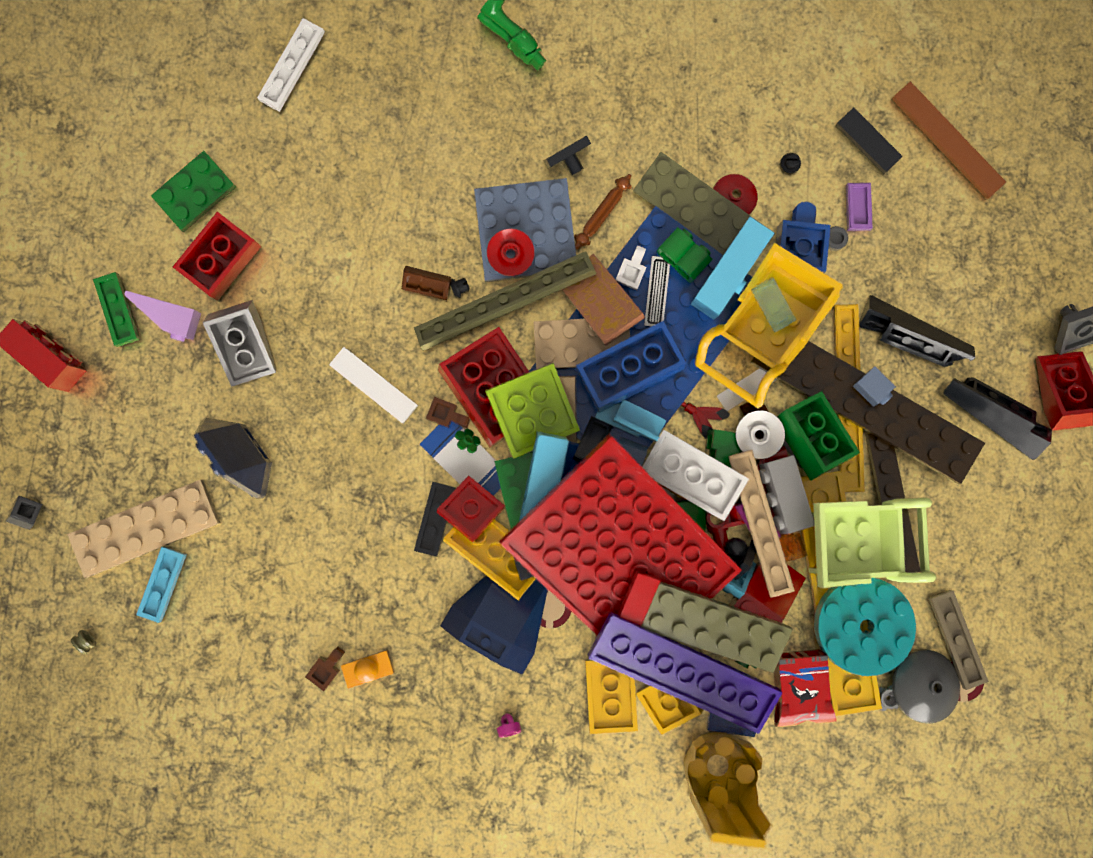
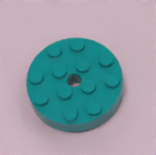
M871 578L872 583L829 588L819 601L814 616V632L822 652L838 667L861 676L881 675L896 668L908 656L916 636L915 615L905 595L890 583L876 578ZM867 619V629L869 631H861L860 624Z

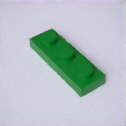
M113 272L93 279L114 346L119 347L140 340L127 298L124 295L125 291L119 274Z

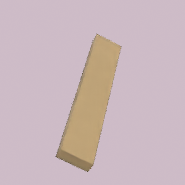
M749 450L728 456L731 468L749 478L740 494V499L769 596L772 598L794 592L795 590L753 451Z

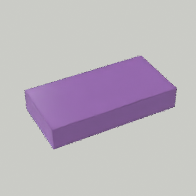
M871 183L846 184L847 231H869L873 229Z

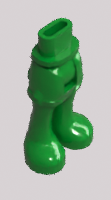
M488 0L481 8L477 19L503 38L508 44V49L516 57H519L527 65L531 64L537 71L541 69L547 60L541 55L542 49H537L538 44L528 30L521 28L505 14L502 9L505 0Z

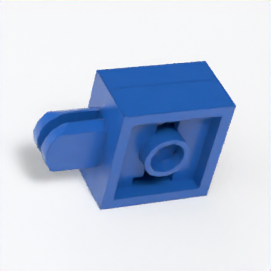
M801 202L793 210L792 221L783 220L777 226L776 244L825 273L831 225L815 223V205L810 202Z

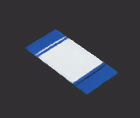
M451 422L449 428L438 425L420 443V446L459 484L469 475L493 496L501 489L494 462L496 460L481 445L477 446L475 453H469L467 447L465 450H460L457 447L459 440L455 438V434L457 431L464 432L465 430L460 425Z

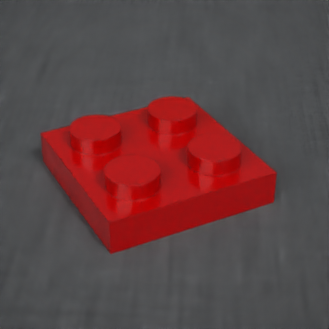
M468 475L440 505L437 513L471 542H474L501 513L505 505Z

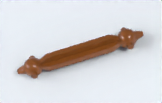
M631 174L615 180L617 187L610 190L585 224L583 233L575 234L576 250L590 245L589 237L594 235L622 198L623 191L632 188V185H630Z

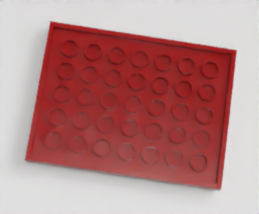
M610 434L499 541L517 561L597 636L609 613L618 614L636 570L658 577L664 583L711 599L742 571Z

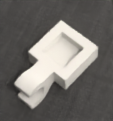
M637 245L632 260L624 258L616 277L618 283L635 290L638 289L646 270L645 266L640 265L646 251L645 248Z

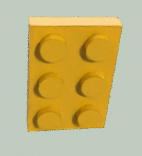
M591 659L585 660L589 733L638 731L635 679Z

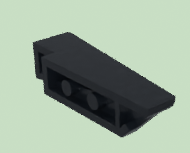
M872 295L869 296L859 320V327L880 332L879 341L943 367L951 366L957 360L967 358L971 361L975 359L974 346Z
M971 377L961 382L953 378L943 392L945 396L1032 460L1037 459L1051 444L1052 430L1036 422L1037 412L978 379Z

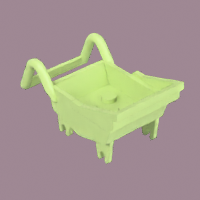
M903 498L884 501L882 505H867V501L814 503L812 515L815 524L817 568H808L809 573L817 574V585L821 588L872 583L871 578L886 577L888 580L897 582L925 583L935 581L936 574L930 571L926 511V508L932 505V500L930 498ZM902 508H917L920 573L905 572Z

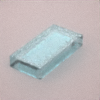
M773 277L751 289L774 332L796 321Z

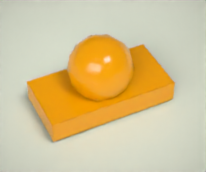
M388 650L341 665L348 689L395 673Z

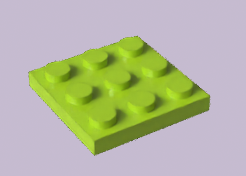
M554 363L485 390L513 459L533 451L537 431L563 437L580 431Z

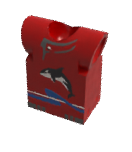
M819 649L783 652L774 671L775 687L782 691V695L775 705V727L794 726L805 721L815 723L836 722V715L830 702L828 656Z

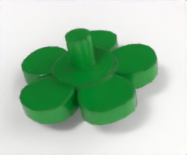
M465 429L464 432L457 431L455 434V438L459 440L457 447L460 450H465L467 447L469 453H475L477 446L481 442L479 437L473 436L474 433L470 429Z

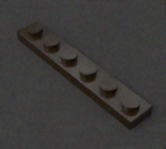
M867 434L865 437L879 505H882L884 501L905 498L895 447L873 434ZM902 508L905 572H921L908 509Z

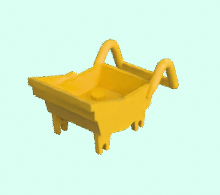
M774 243L751 281L739 296L738 301L742 302L726 324H719L709 329L700 340L695 366L755 407H762L770 384L777 376L785 372L788 365L807 344L819 324L837 302L843 285ZM719 335L724 336L733 344L771 367L761 379L755 396L705 363L708 346L715 337Z

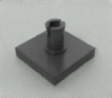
M1073 304L1063 307L1060 311L1063 319L1054 348L1059 355L1093 344V307L1078 311Z

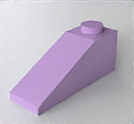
M125 291L124 295L163 331L170 333L171 339L184 342L185 338L194 339L201 313L194 309Z

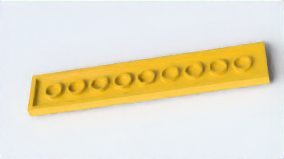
M841 471L825 473L810 481L808 476L801 477L811 512H814V503L846 502ZM815 526L801 530L807 569L817 568ZM808 571L814 610L816 612L819 601L831 587H819L817 585V574L809 573ZM867 619L861 622V631H869L867 629ZM828 659L830 702L836 716L882 709L877 676H861L850 673Z

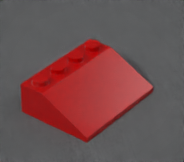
M497 327L441 362L438 366L439 373L489 448L503 440L504 436L485 390L529 373V370L500 327Z

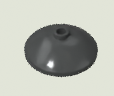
M917 650L908 654L904 661L896 667L892 681L893 695L900 710L910 719L926 724L937 723L947 718L955 709L960 696V680L955 667L944 655L932 650ZM935 684L937 685V690H936V691H934V685H935Z

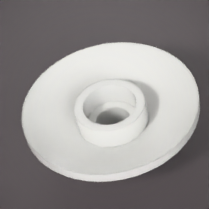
M754 411L747 414L740 420L736 429V441L739 448L743 452L752 450L756 459H765L776 454L782 447L785 438V431L781 421L767 411ZM757 430L763 431L764 437L762 439L755 437Z

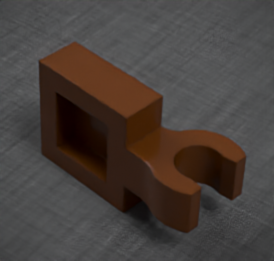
M434 397L426 416V420L449 428L451 422L468 428L471 419L456 413L457 405Z
M337 646L327 660L322 656L319 657L305 678L322 691H325L340 670L335 665L344 655L345 651Z

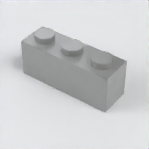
M794 455L760 464V478L762 483L765 484L767 501L769 506L772 507L775 516L773 521L780 534H790L815 526Z

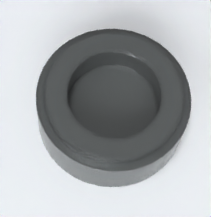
M831 227L828 249L831 251L841 250L848 242V233L842 227Z

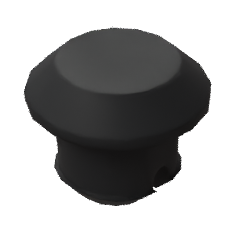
M796 153L785 154L780 162L781 168L786 173L797 172L801 167L800 157Z
M453 278L451 279L450 286L456 297L461 298L462 293L469 291L470 288L465 278L457 281Z

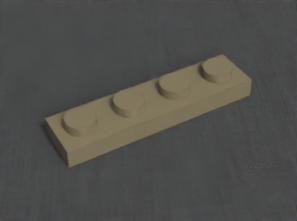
M948 590L929 597L930 605L962 688L968 690L989 682L954 590Z

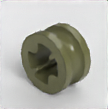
M80 630L78 636L71 638L73 646L83 654H87L90 650L89 648L96 646L95 639L85 630Z

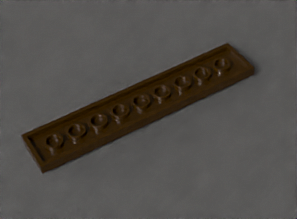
M810 341L792 360L785 372L776 377L808 397L822 391L835 413L958 485L962 484L985 445V442L895 390L891 391L893 396L884 405L879 402L877 405L872 406L853 387L865 373ZM755 357L751 361V364L765 372L771 369V367Z

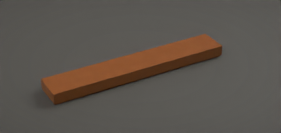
M911 81L893 96L892 101L986 200L1006 183L999 173Z

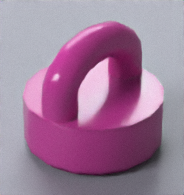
M505 713L502 716V726L496 728L500 738L510 737L522 731L520 722H514L512 715L509 713Z

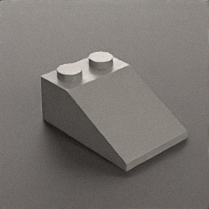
M253 300L210 313L206 316L203 325L231 387L276 373L263 324Z

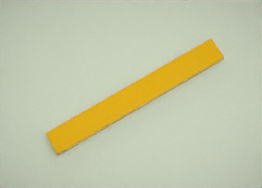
M858 304L834 305L835 356L861 371ZM837 414L860 451L858 455L838 466V471L842 473L845 492H865L863 429Z

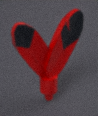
M683 402L681 404L684 410L692 415L697 428L705 439L707 438V430H713L707 419L724 420L730 416L727 410L719 407H696L690 402Z

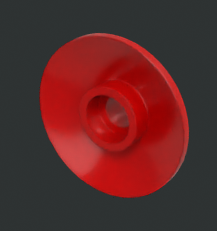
M726 175L719 179L713 187L715 191L749 215L756 207L758 200L756 187L750 179L743 175ZM732 192H739L740 197L734 198Z
M504 229L497 232L489 241L487 258L492 268L498 273L505 276H516L522 274L531 266L534 259V246L531 239L524 232L517 229ZM508 251H514L515 256L513 258L507 257Z

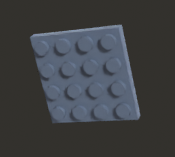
M567 178L474 189L485 282L526 278L576 256ZM504 229H517L524 232L531 239L534 246V259L531 266L525 272L516 276H505L498 273L492 268L487 258L489 241L497 232ZM510 250L506 255L509 258H513L515 252Z

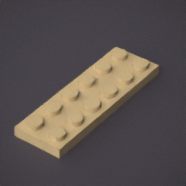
M198 480L67 535L84 578H89L220 524L204 481Z

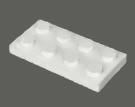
M663 430L642 466L656 482L723 521L726 520L749 478L666 430Z

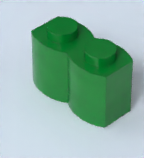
M677 227L656 252L684 279L692 283L713 259L710 257L711 252L705 246L695 244L692 240L693 236L686 229L681 230Z

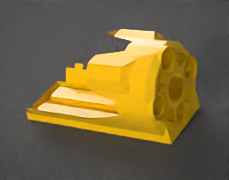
M724 731L701 735L692 742L683 762L685 777L691 791L690 800L711 842L765 849L766 840L764 837L772 824L758 805L756 787L758 770L762 769L763 758L749 741L738 739L736 736ZM714 755L724 756L728 761V770L722 776H714L707 769L708 760Z

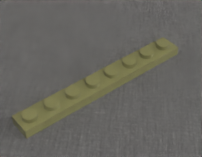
M585 251L414 327V331L420 347L424 351L595 275L596 272Z

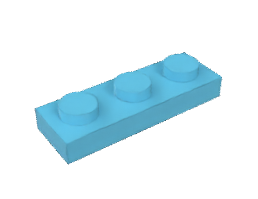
M165 546L161 547L138 608L137 616L157 623L162 622L187 554Z

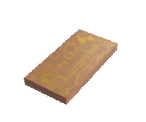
M592 254L589 258L596 274L561 290L606 346L643 320L645 316L598 258Z

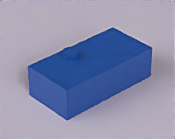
M661 321L576 365V369L595 407L600 413L684 370L686 361L664 321Z

